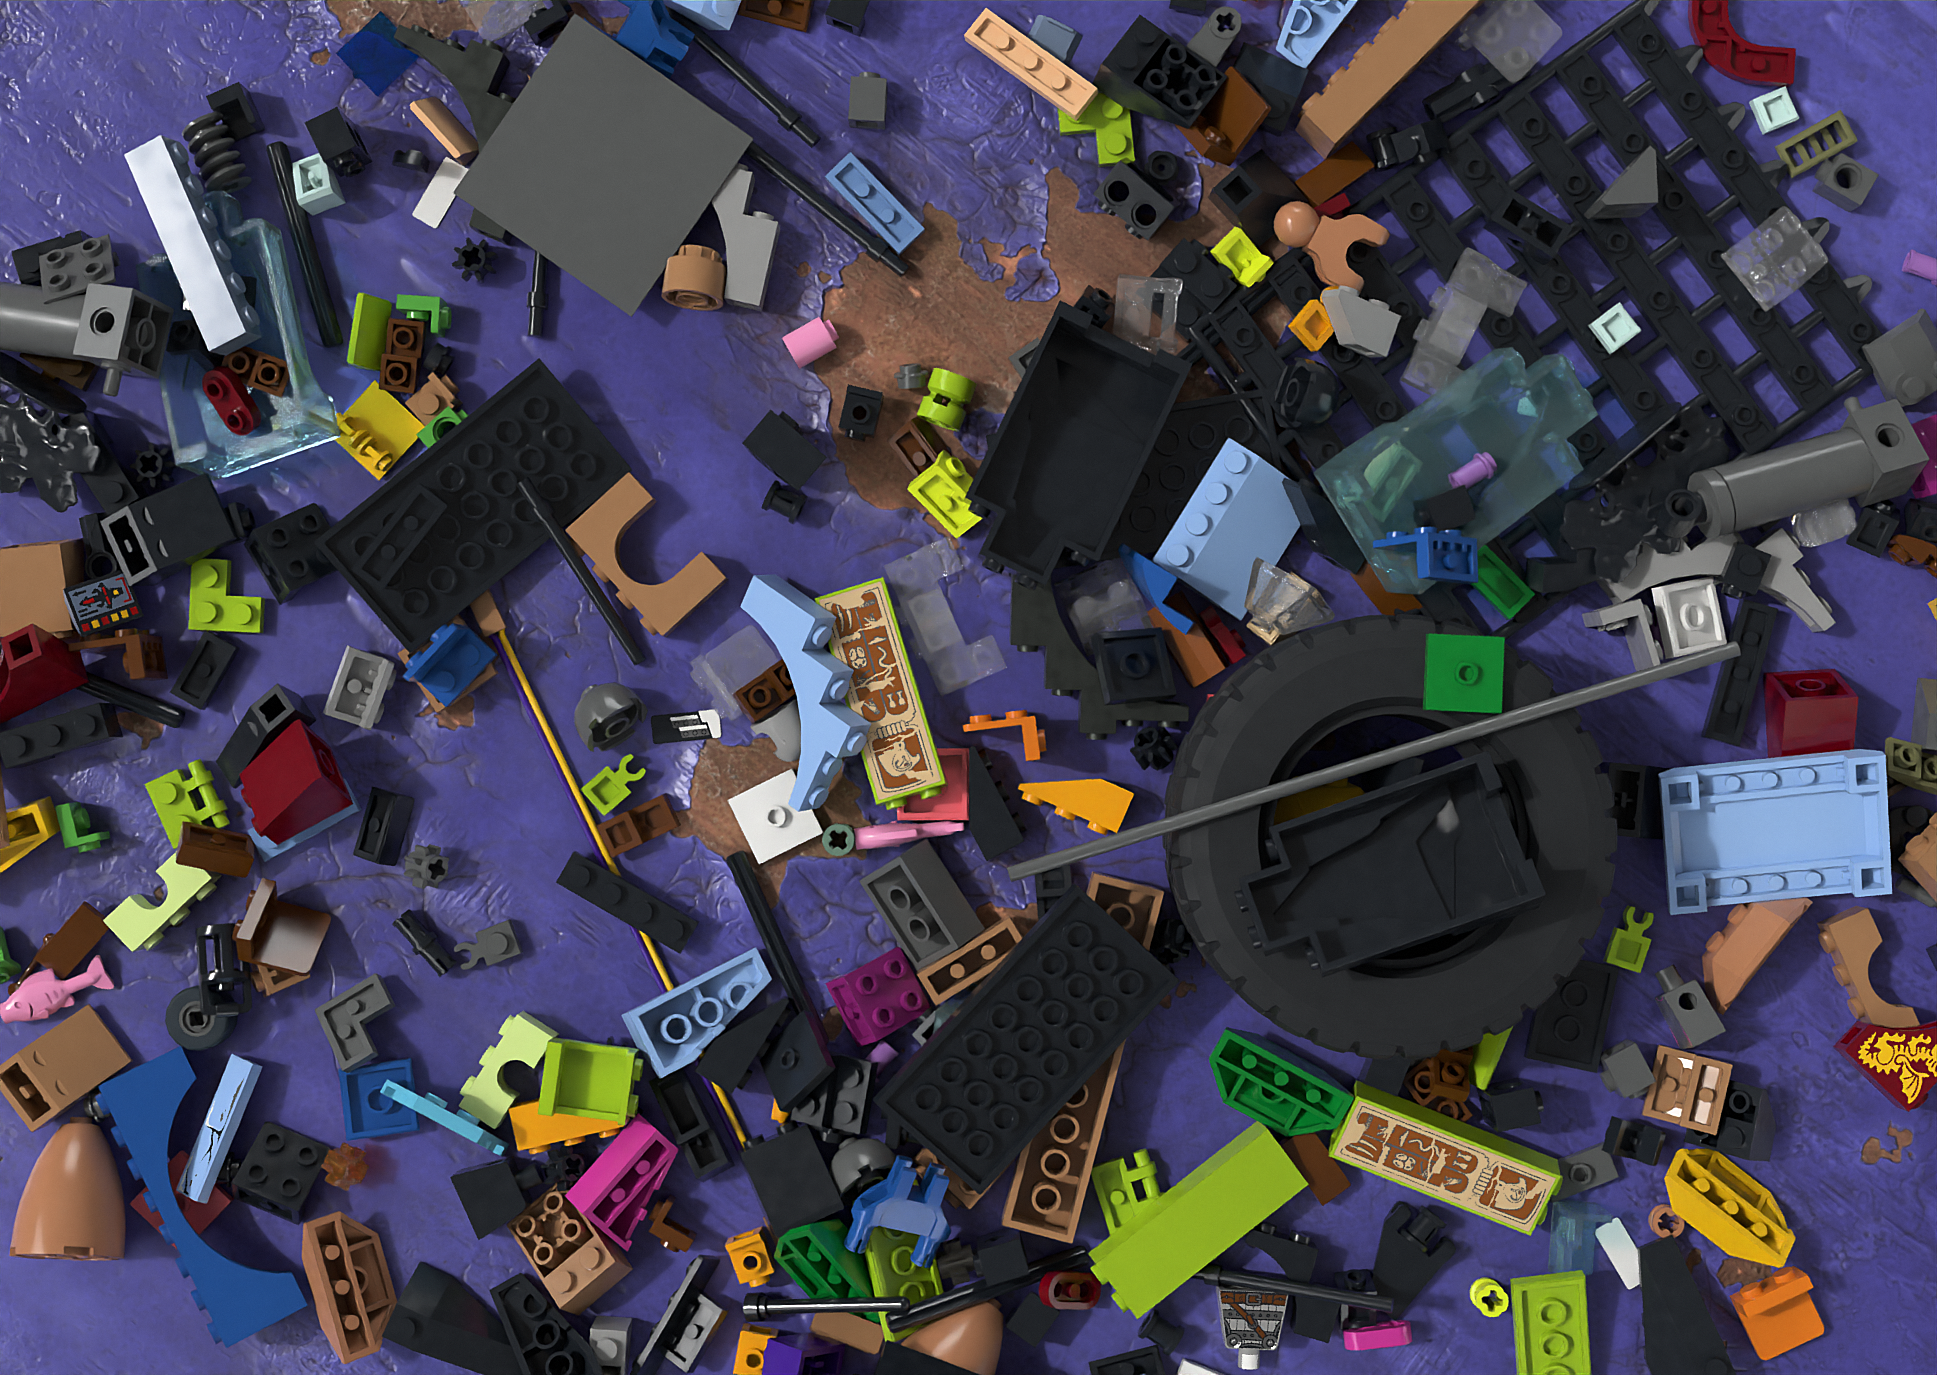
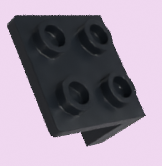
M311 503L252 530L244 543L245 548L279 605L292 600L300 588L338 571L314 543L331 528L316 503Z
M265 1122L231 1183L233 1198L299 1225L305 1215V1200L330 1155V1148L278 1125Z

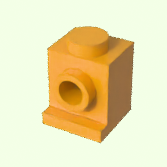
M762 1226L728 1238L725 1247L727 1252H729L739 1283L749 1282L750 1287H756L770 1281L769 1274L774 1273L776 1265ZM747 1256H754L758 1264L755 1267H748L744 1259Z

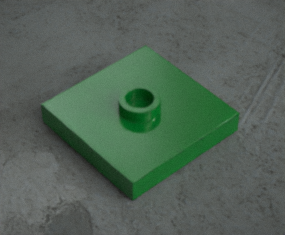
M1426 634L1423 710L1501 714L1505 637Z

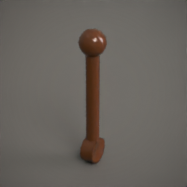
M48 933L43 937V945L41 946V948L51 939V937L54 935L53 933ZM32 959L19 980L9 985L8 994L10 996L32 974L39 962Z

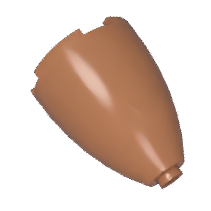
M70 1117V1123L62 1124L37 1159L19 1202L9 1256L28 1259H45L46 1257L47 1259L70 1261H111L124 1259L126 1219L122 1183L110 1145L100 1126L92 1124V1118Z
M993 1298L925 1322L900 1345L980 1375H995L1003 1338L1004 1315L999 1311L1002 1305Z

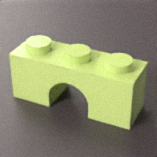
M175 852L156 870L168 888L167 898L160 907L150 904L141 894L132 895L125 899L103 921L132 952L143 949L150 951L164 939L165 936L162 932L170 924L173 926L178 925L191 913L188 907L197 899L200 902L205 900L216 890L217 887L214 883L222 875L218 872L179 865L176 863Z
M525 1011L520 1012L516 1017L510 1015L498 1032L503 1036L496 1048L492 1045L489 1046L479 1061V1064L484 1066L477 1078L471 1075L459 1093L464 1096L459 1107L493 1129L502 1124L509 1113V1108L514 1105L520 1096V1093L509 1087L504 1079L503 1072L506 1063L510 1060H520L532 1068L537 1067L546 1055L547 1042L553 1037L557 1038L559 1033Z

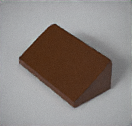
M741 0L738 15L807 32L815 0Z
M1351 141L1296 180L1294 184L1308 199V204L1315 208L1336 197L1373 170L1375 165Z
M918 416L908 421L887 439L914 478L933 465L938 454L943 450L947 451L952 457V454L929 423Z
M186 821L182 822L176 852L177 864L242 878L248 876L254 861V842L250 835Z

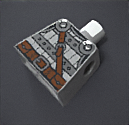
M1221 1283L1220 1287L1216 1286L1225 1347L1238 1349L1239 1368L1259 1369L1260 1350H1276L1278 1347L1288 1295Z

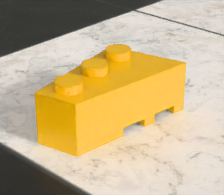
M50 796L6 809L10 846L0 849V874L61 831Z

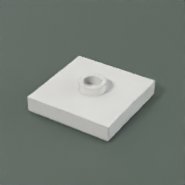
M1713 576L1651 588L1666 659L1697 653L1727 644L1716 588L1713 584Z
M793 768L728 800L759 864L824 833L813 809L798 812L788 805L797 779Z

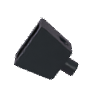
M512 1156L461 1169L450 1177L478 1240L484 1238L529 1207L533 1202L529 1189L544 1183L543 1173L537 1163L519 1170Z

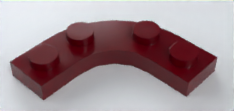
M1689 0L1688 21L1691 36L1695 45L1702 47L1703 58L1715 70L1730 79L1747 84L1790 87L1793 85L1796 48L1760 46L1744 40L1735 32L1729 21L1728 0Z

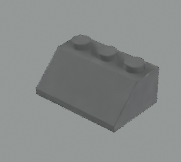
M927 838L859 881L917 971L960 948L985 929Z

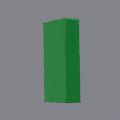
M1483 543L1477 548L1478 583L1470 584L1506 620H1510L1535 593Z

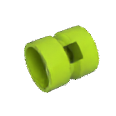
M934 368L927 386L931 393L928 396H923L917 416L939 427L960 432L966 416L963 406L970 404L977 384L956 373ZM943 399L950 401L947 407L942 405Z

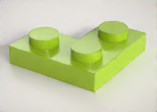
M1098 93L1077 121L1057 108L1060 136L1095 132L1099 167L1116 166L1120 160L1126 157L1133 163L1135 162L1129 108L1120 106L1103 93Z
M200 559L191 566L188 629L263 633L265 598L230 596L232 561Z

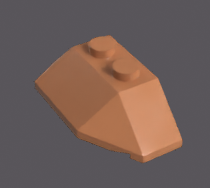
M1801 897L1740 903L1732 909L1727 917L1729 923L1721 932H1715L1705 944L1707 950L1702 955L1706 997L1716 1013L1723 1015L1732 1002L1804 912L1813 903L1811 900Z
M340 1211L303 1223L302 1261L322 1330L343 1364L378 1352L383 1342L382 1334L397 1303L378 1233L347 1217V1215Z

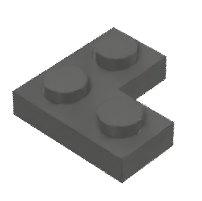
M377 973L315 1009V1013L342 1071L350 1073L379 1055L365 1024L395 1007V1003L382 976Z

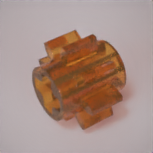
M345 1142L342 1143L341 1148L330 1149L324 1164L321 1165V1168L329 1173L325 1181L345 1191L349 1190L350 1185L361 1184L369 1168V1165L362 1160L366 1152L358 1147H352Z

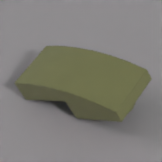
M1892 737L1886 738V774L1907 786L1937 795V756L1922 752V745Z

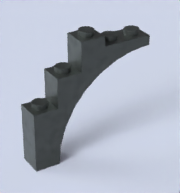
M399 24L394 35V39L399 45L430 63L458 91L470 114L480 153L516 100L501 92L496 97L510 64L505 54L502 53L503 48L486 39H483L482 44L471 39L464 52L465 47L453 40L445 38L442 43L431 38L432 33L420 26L412 25L411 29ZM474 208L469 226L479 234L509 245L513 234Z
M1011 574L1010 645H1017V651L1038 652L1039 646H1045L1044 687L1045 689H1052L1051 695L1072 696L1073 690H1079L1078 730L1080 733H1086V739L1105 740L1107 739V734H1116V720H1122V725L1143 726L1144 720L1158 721V726L1179 727V721L1188 722L1189 707L1186 703L1160 700L1105 706L1097 668L1083 656L1070 639L1058 614L1051 588V575L1044 589L1037 586L1035 591L1016 583L1017 576Z

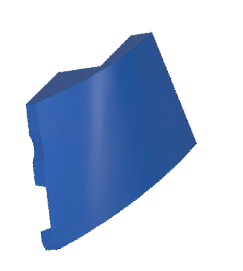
M1122 543L1118 552L1134 583L1151 604L1175 628L1185 635H1189L1197 622L1166 604L1174 592L1173 588L1179 578Z

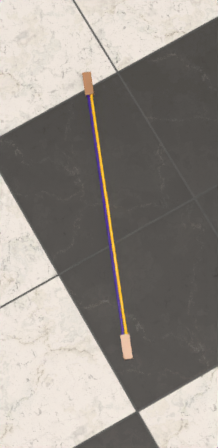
M487 589L469 604L485 638L489 637L493 641L599 864L621 876L602 840L591 812L505 635V629L508 627L490 589ZM629 925L661 994L673 989L674 986L651 938ZM704 1049L702 1053L694 1060L696 1066L700 1061L701 1057L703 1056V1054L705 1053ZM701 1076L736 1151L744 1148L742 1142L747 1139L723 1089ZM763 1216V1220H764V1222H765V1224H766V1226H767V1228H768V1225H767V1223H766V1220H765V1218H764V1216ZM769 1230L771 1237L777 1247L779 1238H776Z

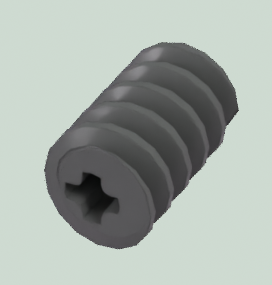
M212 112L200 116L190 122L182 131L184 140L189 142V152L195 155L194 164L201 168L199 175L203 180L207 181L205 188L211 194H226L238 191L248 186L252 180L251 177H239L247 169L245 164H233L234 161L240 158L241 154L239 151L228 152L227 150L235 144V140L233 138L222 139V136L230 129L227 125H216L224 117L221 112Z

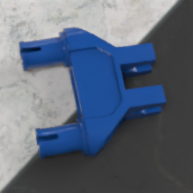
M617 0L630 8L628 11L630 14L617 34L613 33L610 35L587 21L668 79L673 74V68L677 62L681 61L687 53L688 46L695 35L670 18L663 0Z
M897 1155L888 1178L863 1192L854 1202L851 1209L854 1220L847 1237L844 1239V1246L855 1253L856 1247L859 1245L857 1252L860 1254L864 1253L874 1227L878 1226L918 1234L920 1237L914 1251L911 1253L910 1259L920 1267H922L925 1259V1268H930L940 1243L949 1239L952 1232L941 1207V1202L950 1181L948 1176L943 1175L945 1171L944 1165L930 1162L920 1186L913 1185L917 1172L916 1169L910 1168L913 1163L912 1159Z

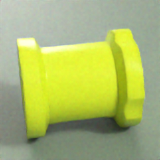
M1488 1277L1480 1278L1471 1285L1470 1299L1485 1316L1498 1317L1507 1310L1509 1304L1508 1295L1494 1279ZM1491 1290L1496 1296L1495 1298H1489L1488 1304H1486L1482 1298L1483 1296H1489Z

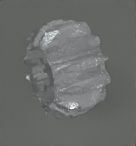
M1848 499L1793 515L1791 517L1792 530L1800 546H1820L1851 534L1857 527L1856 515L1853 507H1850Z

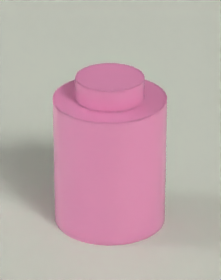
M817 317L782 337L800 369L836 349L837 347L833 341L839 339V336L829 319L822 322L820 317Z

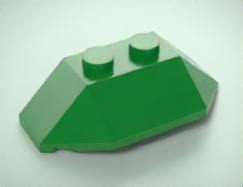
M1226 1027L1209 1056V1062L1223 1103L1286 1137L1324 1129H1337L1355 1098L1352 1093L1319 1066L1257 1033Z
M839 1218L790 1229L783 1236L779 1237L774 1258L810 1298L875 1297L865 1254L857 1252L859 1245H857L855 1253L844 1246L843 1242L849 1230ZM848 1312L873 1323L881 1322L878 1312Z

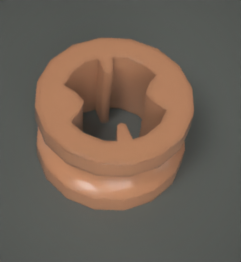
M1668 1204L1655 1206L1648 1216L1650 1228L1662 1238L1671 1234L1675 1238L1684 1229L1685 1220L1674 1213L1672 1207ZM1664 1213L1675 1218V1221H1670L1674 1225L1669 1230L1663 1226H1658V1222H1662L1659 1218Z

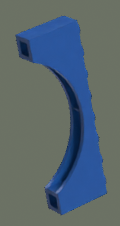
M179 1046L99 1085L98 1088L101 1093L96 1095L95 1098L103 1115L111 1113L117 1126L111 1128V1131L119 1147L122 1148L127 1145L133 1157L127 1161V1164L135 1180L143 1178L149 1190L143 1193V1197L151 1213L158 1210L164 1224L158 1227L166 1244L169 1246L175 1243L181 1255L174 1260L183 1278L191 1276L197 1288L191 1291V1295L199 1311L206 1308L212 1319V1322L206 1325L215 1344L223 1341L225 1347L228 1348L308 1305L291 1271L258 1269L236 1262L219 1253L196 1233L178 1205L169 1176V1136L177 1109L186 1092L197 1079L182 1047Z

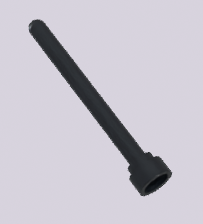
M763 1292L746 1294L743 1302V1313L747 1322H763L766 1318H770L772 1314L906 1311L910 1307V1300L905 1296L772 1299Z

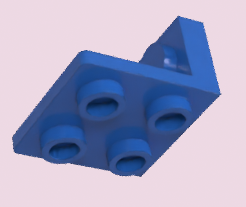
M1419 527L1414 529L1415 534L1412 535L1404 531L1386 533V539L1373 541V549L1417 554L1418 579L1462 584L1478 583L1477 538L1463 537L1460 530H1445L1437 533L1436 527Z
M452 623L450 626L442 625L430 638L433 644L424 653L418 651L406 663L405 667L408 671L402 676L408 682L421 683L445 707H450L497 656L468 626Z

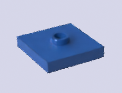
M411 1058L361 1065L350 1073L342 1071L341 1068L338 1069L347 1141L420 1130L418 1112L380 1092L388 1079L415 1093Z

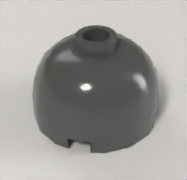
M616 682L600 685L594 684L586 688L581 694V699L574 712V726L581 740L590 751L594 752V747H598L601 752L608 751L620 745L635 733L634 729L630 727L638 719L643 723L648 709L630 687Z
M852 1137L839 1145V1151L834 1155L829 1165V1174L843 1205L853 1206L852 1200L857 1199L863 1192L888 1178L897 1157L882 1141L872 1138L858 1139L857 1137Z

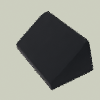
M372 786L353 855L376 864L395 866L414 805V798Z
M1158 1345L1088 1362L1091 1375H1165Z

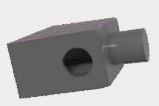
M1674 964L1655 973L1664 993L1656 996L1655 1000L1680 1049L1695 1047L1726 1031L1695 979L1683 982ZM1680 996L1686 1001L1685 1009L1679 1005Z

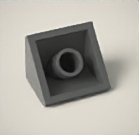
M1649 146L1635 158L1583 215L1588 219L1640 217L1658 203L1656 150Z

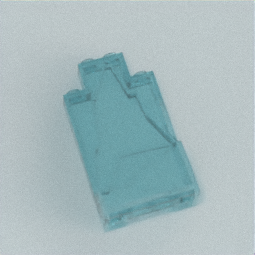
M223 191L208 192L204 194L203 200L206 207L213 212L217 219L218 225L215 228L220 239L230 249L232 255L230 262L234 272L239 276L257 278L255 311L260 319L258 327L263 337L249 343L246 347L286 361L290 376L283 399L243 384L261 413V424L256 430L245 436L236 435L231 432L203 390L202 379L207 372L189 354L171 356L166 351L173 322L195 319L192 312L183 310L184 293L168 255L165 253L155 254L149 257L148 261L135 265L141 293L174 309L159 375V384L175 463L177 466L198 475L208 473L213 481L341 437L333 399L331 396L323 393L309 364L281 230L263 218H253L244 221L241 202Z
M1513 347L1494 349L1400 420L1394 423H1383L1313 472L1386 592L1421 594L1437 581L1418 579L1417 554L1373 549V541L1386 539V533L1404 531L1409 532V535L1415 534L1414 529L1418 527L1413 517L1415 509L1412 502L1451 487L1448 474L1472 461L1474 454L1489 453L1497 465V470L1493 472L1494 476L1491 479L1485 477L1467 489L1477 519L1450 530L1462 531L1463 537L1477 538V551L1584 470L1578 460L1577 450L1566 439L1596 417L1598 413L1593 406L1592 396L1582 387L1576 377L1574 365L1563 353L1544 355L1525 369L1524 359L1518 352L1514 351Z

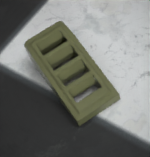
M1839 110L1774 148L1780 159L1787 163V172L1793 178L1855 144L1858 140L1844 114ZM1833 124L1842 140L1837 145L1827 129V126ZM1818 131H1820L1829 147L1824 152L1814 136ZM1805 138H1807L1816 154L1812 159H1810L1801 143ZM1793 145L1803 161V164L1798 167L1787 149Z

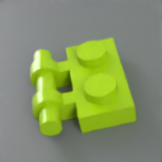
M201 759L187 764L193 776L187 781L182 770L176 769L144 784L173 849H177L183 821L207 826L205 820L212 818L216 828L221 829L230 825L225 813L228 810L224 800H219L212 784L214 781L213 775L210 770L206 771ZM199 789L206 807L203 809H199L192 794V791Z
M1147 1149L1133 1152L1137 1166L1130 1169L1126 1168L1123 1156L1095 1164L1092 1167L1091 1176L1110 1236L1164 1194V1192H1160L1155 1174L1158 1171L1155 1161H1150ZM1141 1179L1147 1196L1137 1200L1131 1182Z

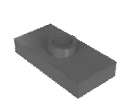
M1604 1142L1557 1159L1560 1175L1563 1176V1182L1556 1196L1551 1195L1549 1199L1551 1203L1619 1177L1610 1153L1602 1151Z

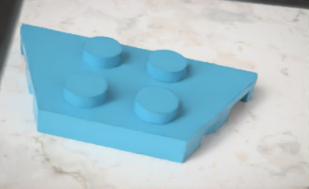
M388 1079L380 1091L382 1094L503 1157L509 1146L503 1140L477 1127L480 1119L460 1109L456 1115L445 1110L448 1102L427 1092L423 1098Z

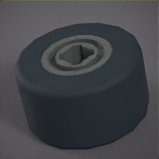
M199 985L183 989L172 998L166 1009L165 1023L169 1035L178 1045L188 1050L202 1051L217 1046L229 1038L237 1025L238 1016L216 1018L215 1016L203 1015L200 1010ZM208 987V1002L210 1006H215V1003L235 1002L228 992H216V987Z

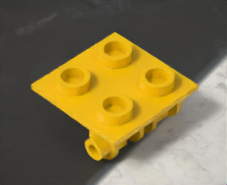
M374 380L343 415L339 412L330 420L333 426L326 433L380 481L419 439L416 434L425 425L388 391L379 389V383Z

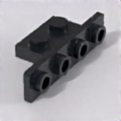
M698 1255L688 1265L684 1281L680 1288L669 1298L665 1314L652 1328L650 1340L643 1352L634 1359L630 1375H655L665 1357L684 1372L694 1373L729 1312L727 1308L704 1292L706 1285L720 1263L717 1257Z

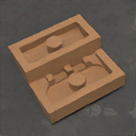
M1658 1044L1651 1071L1656 1082L1648 1086L1649 1090L1646 1092L1641 1114L1716 1135L1733 1064Z

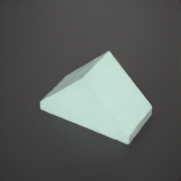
M319 153L292 163L296 199L299 205L312 216L346 203L334 171L323 162Z

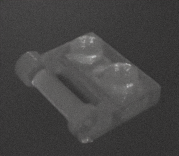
M1119 274L1113 335L1146 351L1157 352L1160 348L1168 353L1176 352L1178 339L1175 338L1178 295L1183 291V280L1178 278H1153ZM1154 292L1164 293L1160 337H1150Z

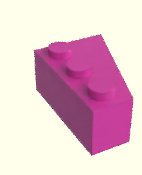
M638 1113L569 1190L565 1197L585 1217L628 1252L633 1242L630 1237L638 1221L644 1220L648 1212L645 1207L654 1189L659 1190L679 1149Z

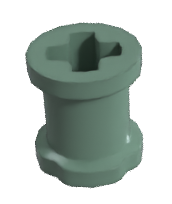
M835 823L829 826L822 837L825 850L835 856L847 854L855 845L854 830L848 824ZM833 830L838 834L843 831L847 833L848 837L845 839L847 847L843 848L841 845L833 847L830 842L834 838L831 834Z

